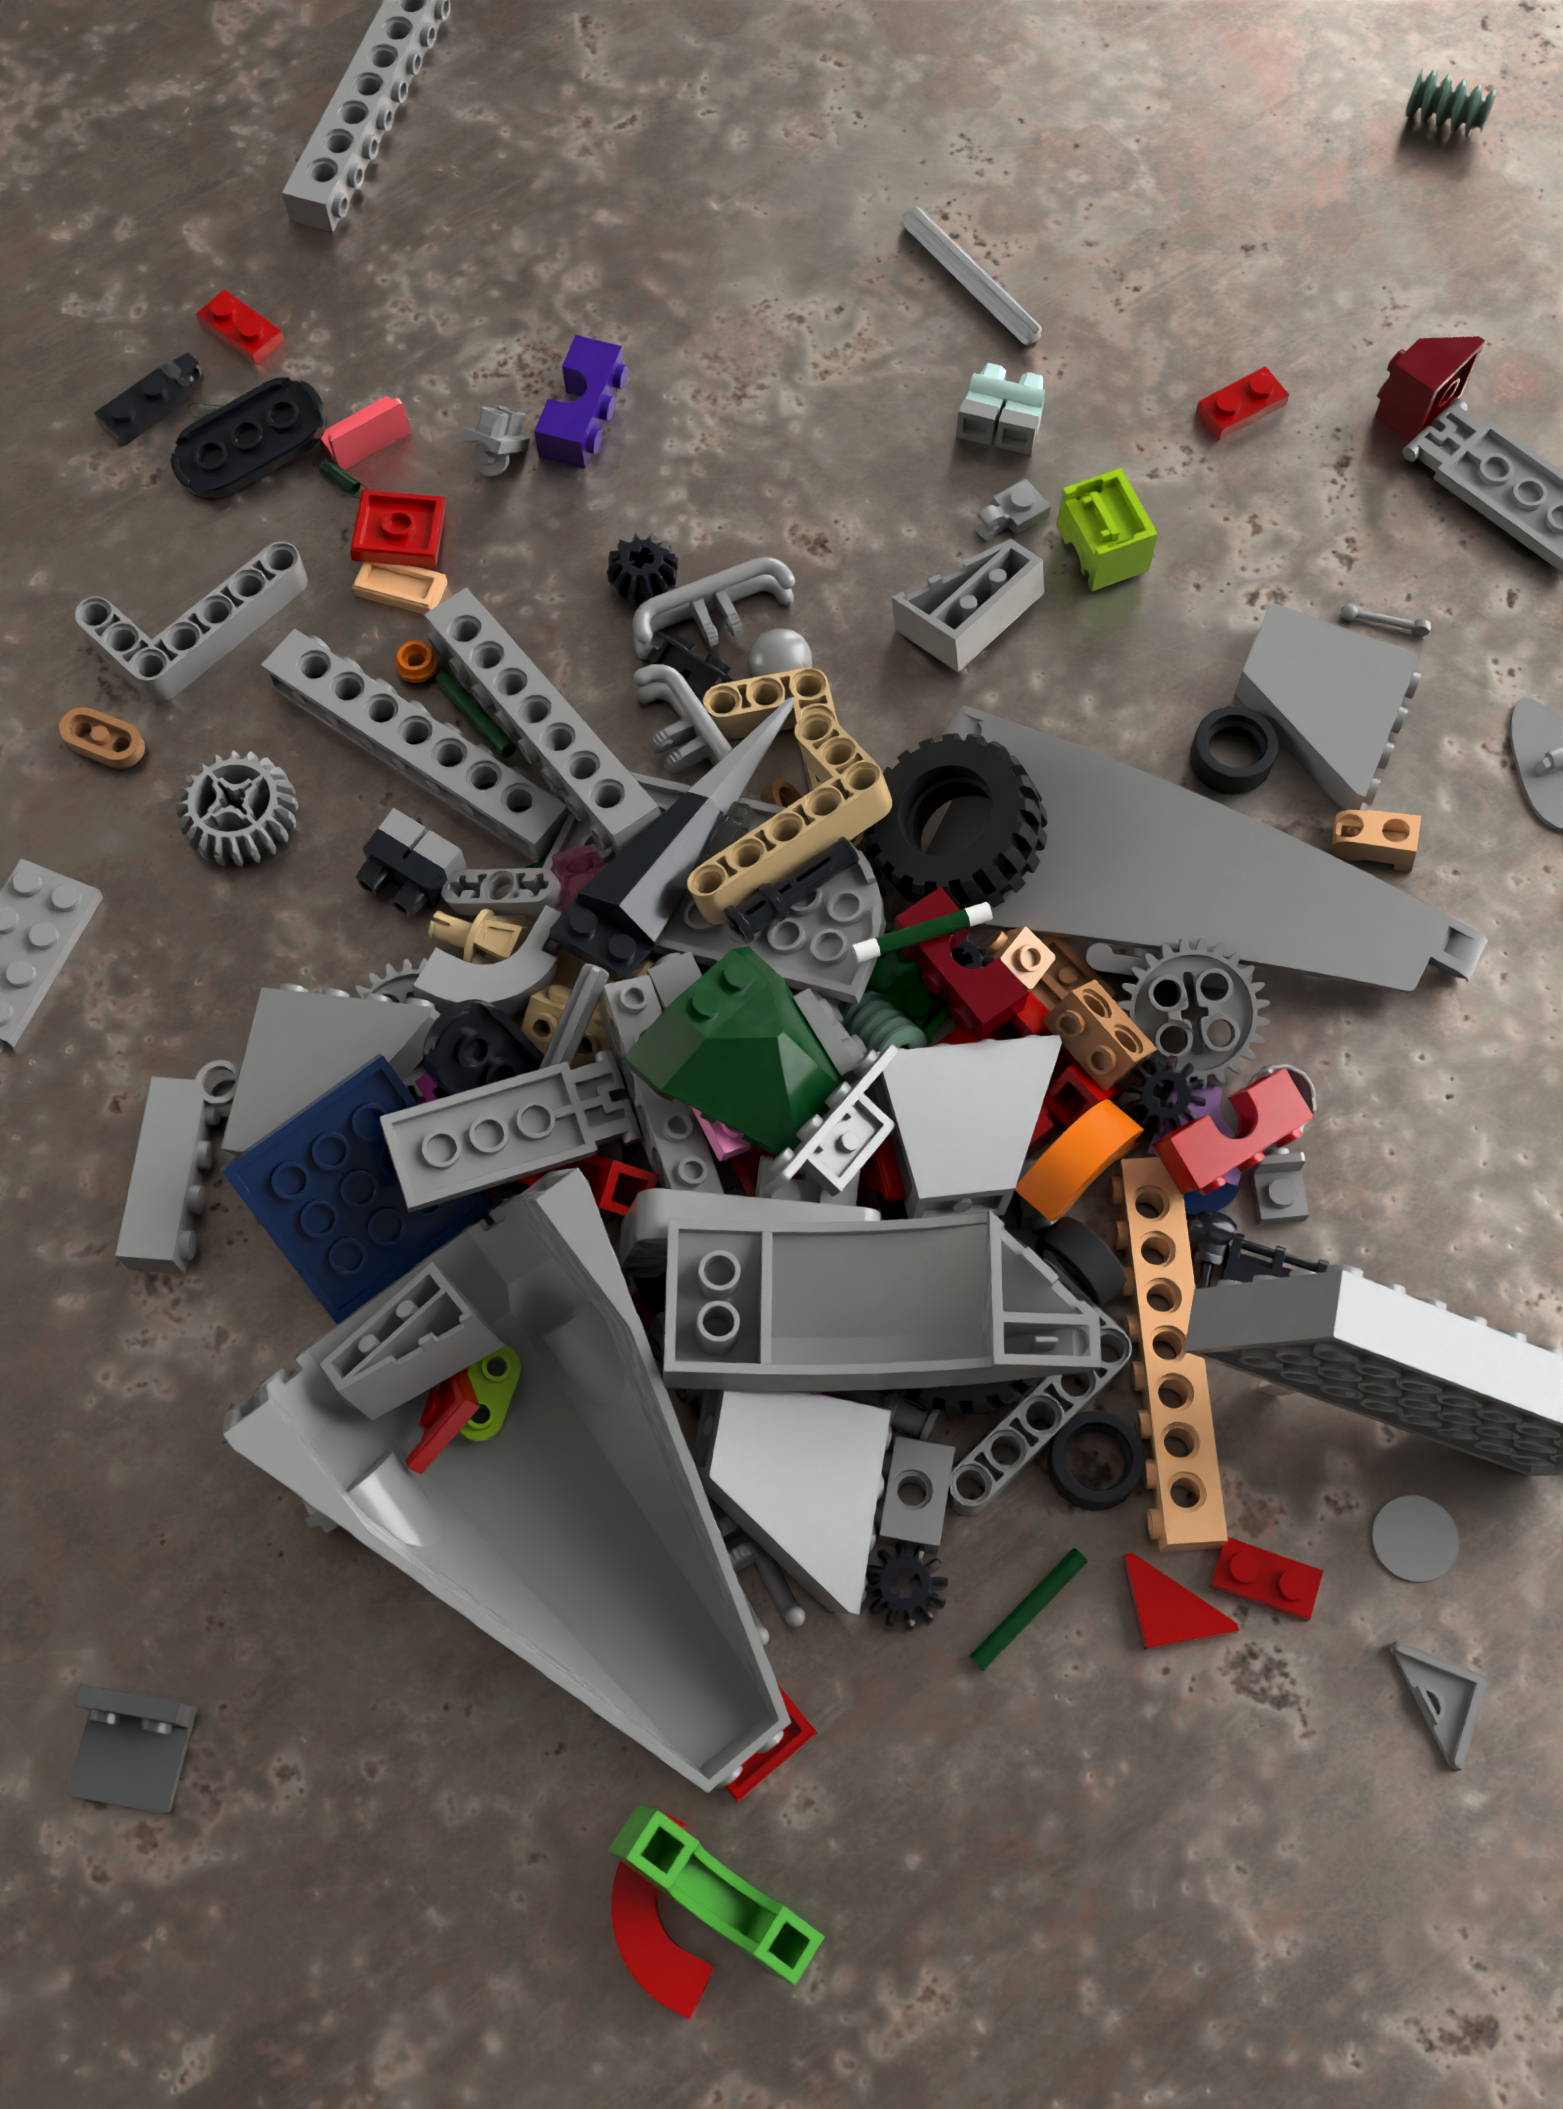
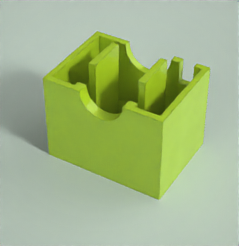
M1122 468L1062 489L1056 526L1066 545H1074L1079 555L1083 577L1089 574L1088 586L1091 592L1149 571L1158 533Z

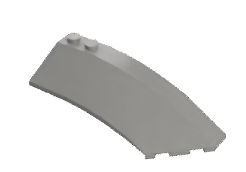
M990 1209L988 1213L854 1222H753L668 1219L662 1381L665 1388L855 1391L972 1385L1097 1371L1102 1367L1099 1314L1084 1300L1080 1302L1058 1281L1059 1276L1029 1247L1025 1249L1003 1228L1005 1224Z

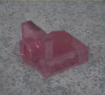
M594 844L575 846L567 851L552 855L553 866L560 877L565 911L577 898L578 892L606 867Z

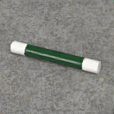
M984 902L851 946L856 962L861 963L993 919L992 911L989 904Z

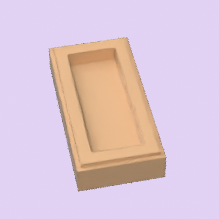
M363 562L353 583L352 590L354 596L424 615L438 606L448 582L445 574L415 566Z

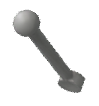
M1346 604L1341 609V616L1345 620L1359 618L1412 630L1418 636H1426L1430 633L1431 623L1425 619H1418L1415 622L1358 610L1354 604Z

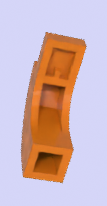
M1105 1099L1083 1114L1046 1150L1019 1181L1015 1191L1049 1221L1060 1219L1107 1167L1116 1160L1128 1158L1141 1144L1137 1138L1144 1129L1113 1102Z

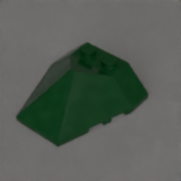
M749 946L732 949L669 1004L622 1059V1062L657 1095L670 1102L674 1098L701 1111V1118L713 1124L718 1120L743 1133V1140L776 1157L787 1147L792 1151L796 1149L802 1142L796 1134L815 1114H818L821 1118L826 1114L830 1107L824 1103L825 1100L845 1081L838 1074L793 1000L794 995L785 980Z

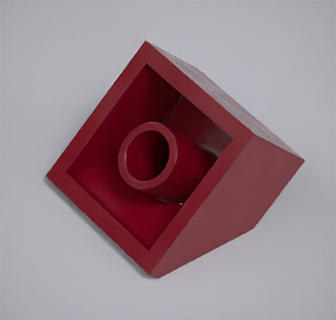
M1479 336L1419 338L1407 351L1400 349L1387 367L1390 375L1377 394L1380 403L1374 417L1411 442L1425 427L1432 426V421L1447 406L1464 394L1485 340Z

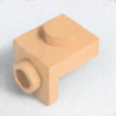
M1026 926L1004 932L999 930L986 940L988 948L985 955L993 956L995 959L1000 957L1026 990L1032 989L1055 961V955Z

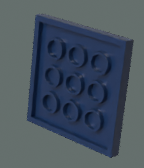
M380 1053L220 1168V1171L336 1324L492 1208L482 1192L478 1191L408 1213L379 1117L417 1106L418 1103L385 1057Z

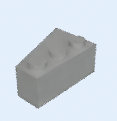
M1012 539L1004 541L964 561L963 568L943 578L940 574H937L927 579V586L907 596L904 592L892 596L895 629L959 673L1044 594L1043 559Z
M431 1262L325 1358L320 1365L337 1391L374 1421L506 1345L467 1295Z

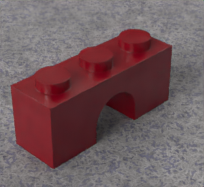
M939 887L896 916L894 931L944 916L960 909L942 887ZM968 928L898 950L905 960L910 961L912 959L921 969L922 979L930 992L935 996L941 994L952 1007L950 1012L957 1025L965 1032L970 1030L978 1041L1018 1015L1025 1008L1029 992L1000 957L978 969L963 967L953 959L950 952L966 940Z

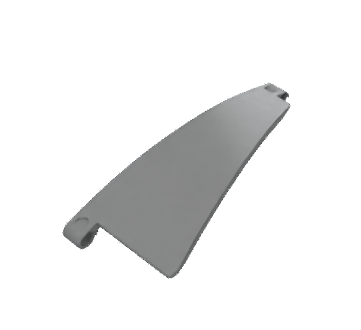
M964 705L956 706L942 734L958 733L962 740H966L968 734L980 735L985 738L987 743L996 741L1006 747L1009 754L1015 755L1031 778L1042 798L1041 803L1047 814L1048 823L1043 827L1047 834L1046 846L1042 851L1036 850L1040 863L1035 872L1030 873L1027 871L1022 877L1026 884L1017 893L1012 889L1002 896L1005 900L1004 903L995 908L988 903L992 911V920L972 927L1008 931L1026 926L1033 934L1157 951H1160L1161 944L1166 943L1173 953L1178 952V943L1181 938L1186 939L1190 950H1195L1199 938H1205L1208 952H1212L1219 942L1224 943L1223 957L1226 959L1239 951L1241 957L1238 963L1407 993L1414 991L1427 963L1431 966L1434 965L1449 975L1466 979L1469 982L1486 946L1487 938L1480 932L1385 881L1243 813L1105 755ZM975 795L953 799L925 854L935 856L951 855L968 848L977 841L990 821L992 800ZM903 897L899 905L900 912H904L915 903Z

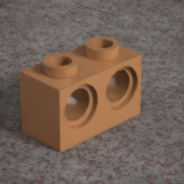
M1096 979L1070 991L1042 1020L1054 1035H1060L1063 1046L1103 1091L1128 1078L1133 1073L1132 1071L1135 1067L1140 1066L1157 1050L1154 1044Z

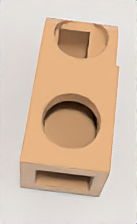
M1374 810L1341 811L1337 813L1334 820L1331 852L1335 856L1349 861L1370 860L1394 864L1393 870L1411 873L1417 853L1421 816Z

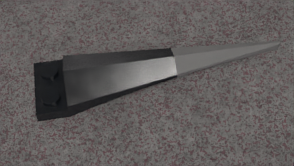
M794 697L788 698L586 884L578 892L577 898L550 928L549 939L585 963L593 964L606 970L609 973V978L614 982L634 978L652 957L688 891L687 880L691 872L703 864L748 782L790 713L794 704Z

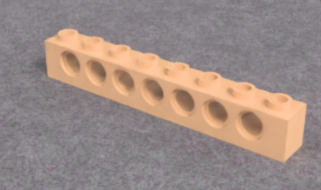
M1160 1157L1121 1159L1115 1176L1109 1177V1196L1111 1204L1119 1205L1120 1221H1115L1114 1238L1116 1249L1124 1250L1126 1267H1123L1127 1281L1121 1288L1122 1296H1129L1131 1314L1125 1315V1333L1130 1338L1131 1343H1135L1137 1361L1131 1362V1383L1133 1391H1141L1143 1408L1136 1411V1427L1140 1440L1146 1439L1148 1458L1145 1459L1142 1478L1144 1488L1152 1489L1154 1508L1148 1509L1147 1515L1149 1535L1151 1539H1158L1160 1553L1218 1550L1228 1541L1205 1359L1184 1351L1195 1289L1184 1197L1178 1190ZM1140 1203L1150 1204L1157 1210L1159 1216L1152 1219L1145 1218L1138 1213L1136 1205ZM1147 1248L1157 1250L1162 1254L1164 1263L1160 1265L1148 1263L1143 1258L1141 1251ZM1152 1294L1163 1296L1168 1301L1170 1310L1159 1312L1152 1309L1147 1302V1296ZM1157 1341L1169 1343L1176 1352V1358L1171 1360L1160 1358L1155 1354L1152 1343ZM1165 1388L1174 1390L1179 1394L1182 1406L1179 1408L1165 1406L1159 1399L1158 1391ZM1167 1437L1181 1439L1187 1446L1188 1456L1177 1458L1169 1454L1165 1448L1164 1439ZM1183 1486L1187 1488L1194 1497V1506L1182 1508L1176 1505L1170 1495L1171 1487Z

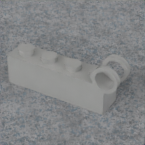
M227 1060L211 1061L200 1069L195 1080L151 1076L115 1255L128 1270L185 1274L187 1260L193 1259L197 1247L196 1232L193 1231L196 1214L202 1213L205 1205V1189L202 1186L204 1170L210 1169L214 1156L213 1143L210 1141L213 1125L219 1124L220 1119L228 1120L231 1109L222 1110L217 1107L233 1103L240 1070L234 1063ZM217 1070L232 1072L217 1076L208 1084L205 1090V1081L211 1073ZM235 1083L229 1093L224 1096L214 1097L215 1092L222 1085Z

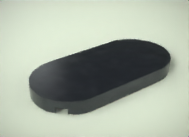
M279 377L259 385L186 427L175 442L177 447L174 450V454H171V467L174 475L184 489L192 495L202 499H221L236 493L303 455L319 442L327 425L326 408L318 392L313 386L302 380L298 382L291 381L290 378Z
M477 999L465 1000L446 1009L431 1026L423 1049V1061L427 1074L448 1096L536 1071L539 1069L544 1054L503 1011L489 1002Z

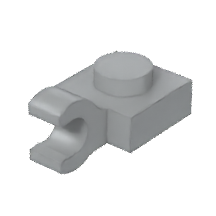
M1025 478L993 496L992 504L978 512L977 516L982 523L975 526V530L985 541L995 537L999 532L1008 527L1015 535H1018L1048 518L1051 506Z

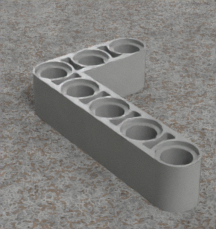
M280 541L272 543L152 640L109 600L103 597L93 596L82 600L77 605L74 614L75 620L90 647L147 700L154 703H163L174 698L301 594L307 586L308 579L296 547L289 542Z
M646 1189L636 1195L621 1222L619 1265L622 1274L628 1277L653 1278L662 1275L666 1270L668 1219L753 1222L881 1221V1213L872 1208L673 1189Z
M1047 1259L1043 1260L1059 1276L1058 1281L1080 1302L1084 1300L1099 1314L1100 1344L1113 1347L1118 1353L1119 1360L1113 1363L1101 1360L1102 1367L1097 1371L1048 1376L951 1473L947 1502L954 1511L961 1515H977L983 1511L1051 1444L1055 1434L1073 1416L1083 1412L1121 1374L1131 1357L1132 1345L1127 1334L1061 1270ZM1068 1377L1077 1378L1083 1383L1086 1393L1077 1397L1070 1396L1062 1389L1060 1381ZM1036 1410L1042 1411L1051 1419L1052 1427L1043 1431L1035 1430L1027 1422L1026 1414ZM1000 1444L1009 1445L1017 1453L1018 1460L1011 1465L1000 1464L992 1456L991 1449ZM965 1478L974 1479L981 1485L983 1495L974 1500L965 1499L957 1491V1482Z

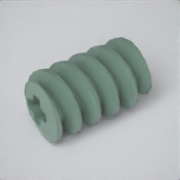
M1421 69L1406 107V116L1411 118L1420 108L1421 121L1424 123L1435 113L1436 127L1441 128L1450 118L1451 132L1455 133L1465 123L1466 137L1470 138L1478 128H1480L1481 134L1495 101L1497 89L1493 88L1485 98H1482V84H1477L1471 93H1467L1466 79H1463L1456 88H1452L1451 74H1448L1439 84L1437 83L1438 70L1433 69L1424 79L1422 78Z
M865 992L859 1005L848 1003L840 1011L843 1017L841 1024L849 1036L856 1034L862 1040L868 1052L871 1049L876 1053L882 1052L891 1044L896 1048L903 1049L925 1048L927 1045L925 1034L879 992Z

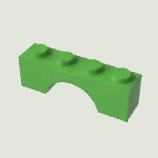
M638 1804L607 1850L769 1973L795 1986L825 1936L787 1907L760 1892L722 1865L700 1845L697 1839L657 1809Z

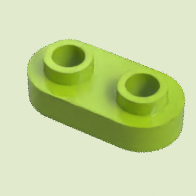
M506 1345L470 1366L468 1375L479 1406L487 1409L489 1419L483 1424H477L471 1418L467 1421L459 1433L469 1441L484 1442L490 1440L500 1431L521 1373L519 1356L511 1347ZM498 1359L505 1364L506 1371L503 1375L493 1376L488 1372L487 1364L491 1360Z

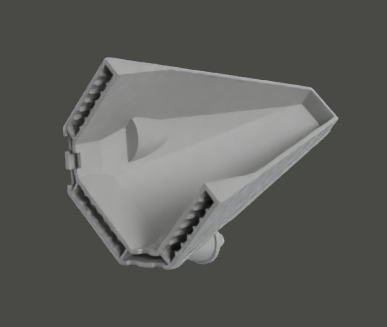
M579 1168L551 1171L539 1178L520 1195L515 1194L490 1211L489 1215L495 1223L488 1226L484 1219H481L475 1224H470L301 1350L290 1363L296 1370L291 1376H288L283 1368L279 1369L256 1388V1392L224 1415L223 1436L234 1450L301 1497L307 1511L303 1519L310 1528L320 1525L324 1532L328 1533L338 1525L342 1526L352 1533L356 1539L408 1574L425 1589L470 1619L477 1627L588 1705L595 1713L709 1793L715 1787L723 1788L734 1781L742 1771L741 1765L756 1752L764 1753L773 1748L783 1737L784 1733L782 1730L791 1721L773 1670L763 1649L743 1590L739 1586L721 1532L712 1514L692 1455L687 1448L670 1397L660 1376L640 1317L636 1313L631 1298L633 1295L628 1290L631 1280L628 1276L622 1274L589 1182ZM433 1262L467 1295L504 1344L511 1347L517 1353L521 1362V1373L500 1431L493 1438L484 1442L469 1441L458 1432L420 1475L407 1468L405 1459L421 1441L425 1429L419 1427V1421L430 1390L434 1389L438 1392L440 1383L372 1421L337 1391L320 1363ZM494 1359L487 1364V1370L493 1376H501L506 1371L505 1364L501 1360ZM480 1406L471 1417V1420L477 1424H483L489 1419V1413L486 1408Z

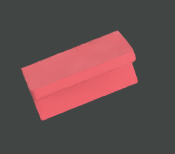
M386 396L325 429L319 442L332 461L345 470L411 434L404 404L399 398L391 400Z

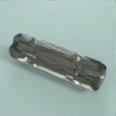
M735 801L730 805L725 815V819L728 821L723 820L706 850V854L709 856L704 855L698 866L746 835L744 828L748 830L755 818V811L750 808L749 804Z

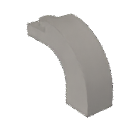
M545 905L520 949L509 958L497 963L485 965L472 964L435 948L413 985L414 998L432 1002L435 1004L434 1009L440 1014L456 1003L471 999L489 1002L507 1016L528 1007L530 997L546 986H551L557 976L558 958L555 956L561 946L549 939L550 928L561 917L562 912Z

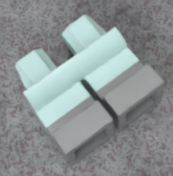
M987 363L980 374L973 373L969 392L966 399L963 398L958 411L956 437L992 446L997 431L996 447L1032 455L1045 397V390L1042 389L1043 377L1027 372L1022 374L1018 384L1005 380L1006 370L1002 366Z

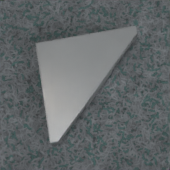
M1399 1641L1393 1642L1390 1651L1449 1767L1456 1771L1463 1770L1489 1677Z

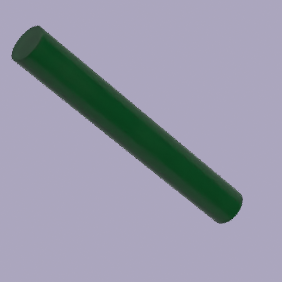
M448 670L440 671L435 677L436 683L503 758L511 757L516 751V745Z
M1073 1548L972 1652L969 1658L980 1670L984 1671L1088 1563L1084 1555Z

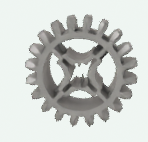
M232 750L229 760L223 761L221 757L215 754V764L208 767L199 762L198 769L200 774L198 776L186 774V783L189 787L178 789V797L181 803L175 805L176 814L179 818L178 827L181 833L186 836L189 846L195 851L198 850L207 861L215 857L217 863L224 867L232 858L235 864L242 868L246 857L251 856L253 861L260 863L261 852L267 850L275 855V841L288 843L289 836L286 829L296 828V819L293 815L298 812V803L294 795L296 792L292 783L288 781L285 771L280 766L275 767L267 756L259 761L257 755L250 751L241 759L239 753ZM266 809L265 813H264V814L262 815V817L257 821L259 815Z

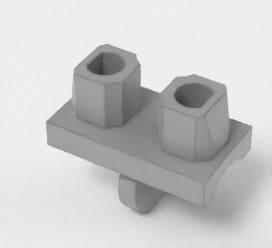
M497 406V410L481 407L476 427L463 428L462 441L467 443L481 441L476 445L473 452V461L480 473L486 476L500 475L507 469L509 453L528 450L530 438L520 435L525 417L524 413L506 406Z

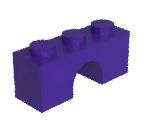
M575 335L563 362L562 371L566 393L579 396L580 398L572 402H559L548 399L534 433L540 458L585 469L591 453L597 454L602 440L601 429L604 422H609L612 419L615 409V395L618 389L623 390L626 385L628 365H625L623 362L622 346Z

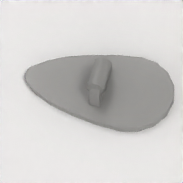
M1522 698L1513 707L1510 720V742L1521 787L1530 808L1537 817L1556 831L1563 832V718L1534 699Z

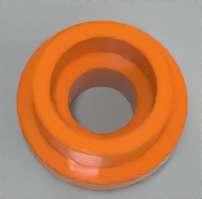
M418 640L409 641L402 645L395 658V667L399 676L412 683L427 681L434 676L439 665L435 650ZM415 662H423L419 666H411Z

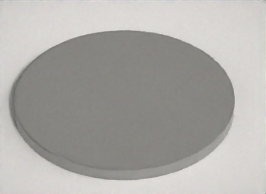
M1415 1495L1398 1497L1383 1506L1374 1519L1371 1530L1374 1552L1384 1568L1399 1579L1413 1583L1430 1582L1443 1576L1455 1563L1459 1551V1535L1456 1525L1448 1512L1431 1499Z

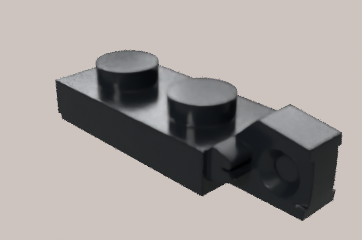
M187 352L174 359L171 364L161 365L160 368L158 367L94 412L97 421L122 446H126L187 402L186 395L192 390L191 386L204 378L199 362Z

